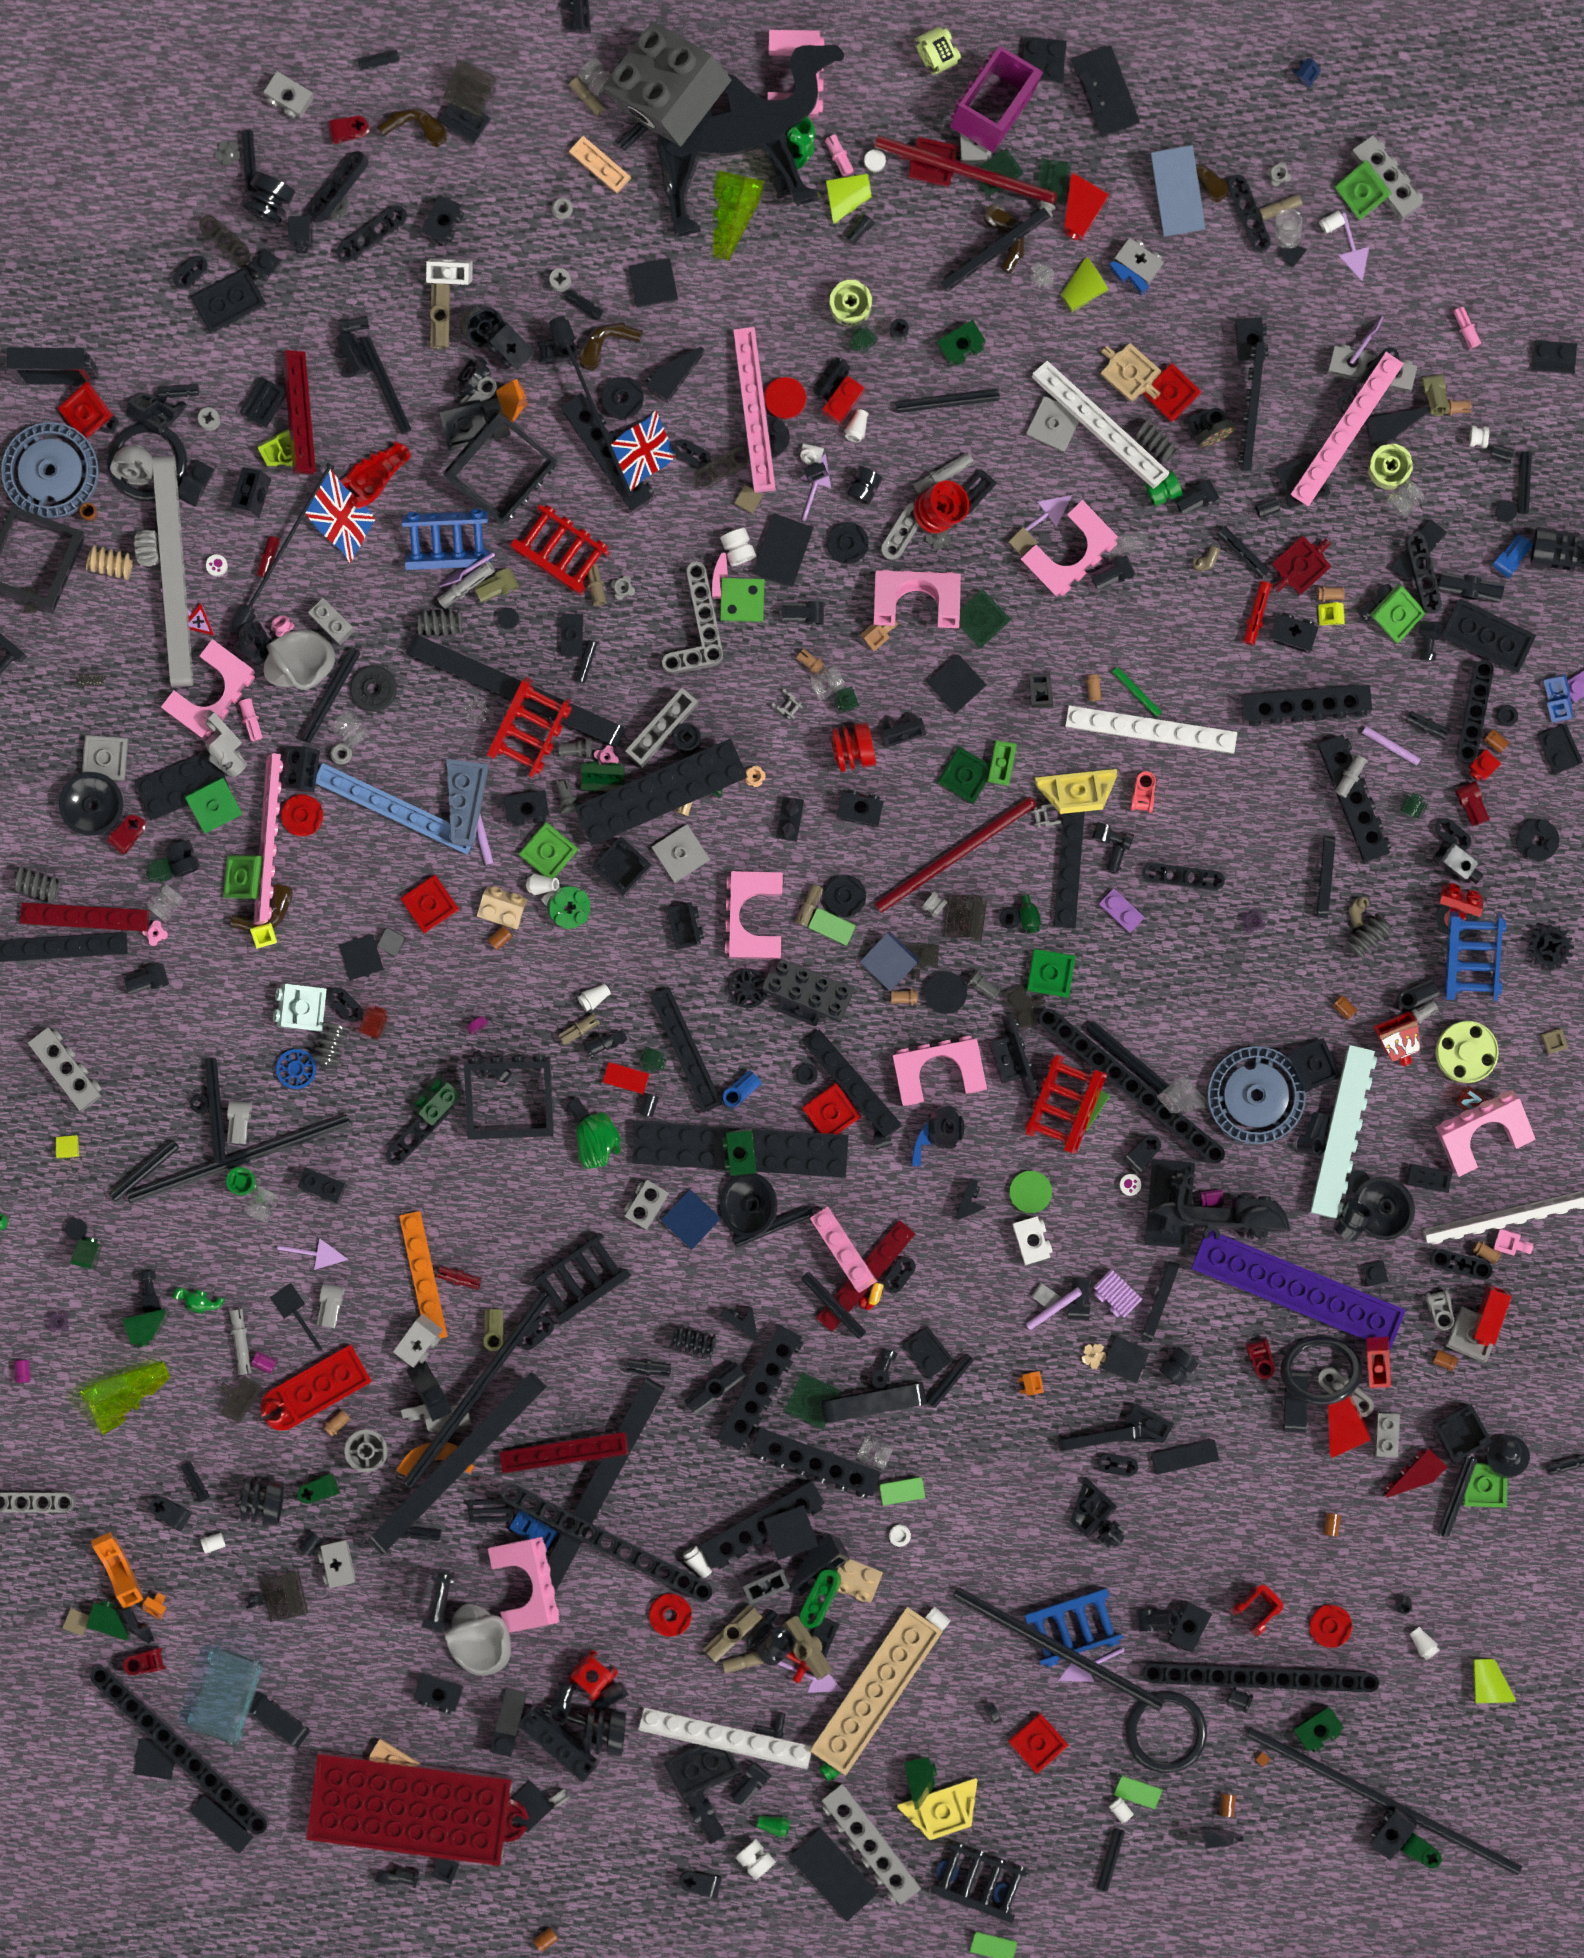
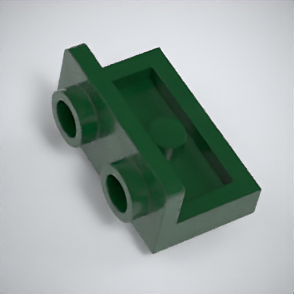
M594 761L582 764L581 790L609 792L623 786L625 780L624 766H621L619 763L599 765L598 762Z
M438 1074L429 1081L428 1086L421 1093L414 1097L410 1106L430 1125H433L461 1094Z

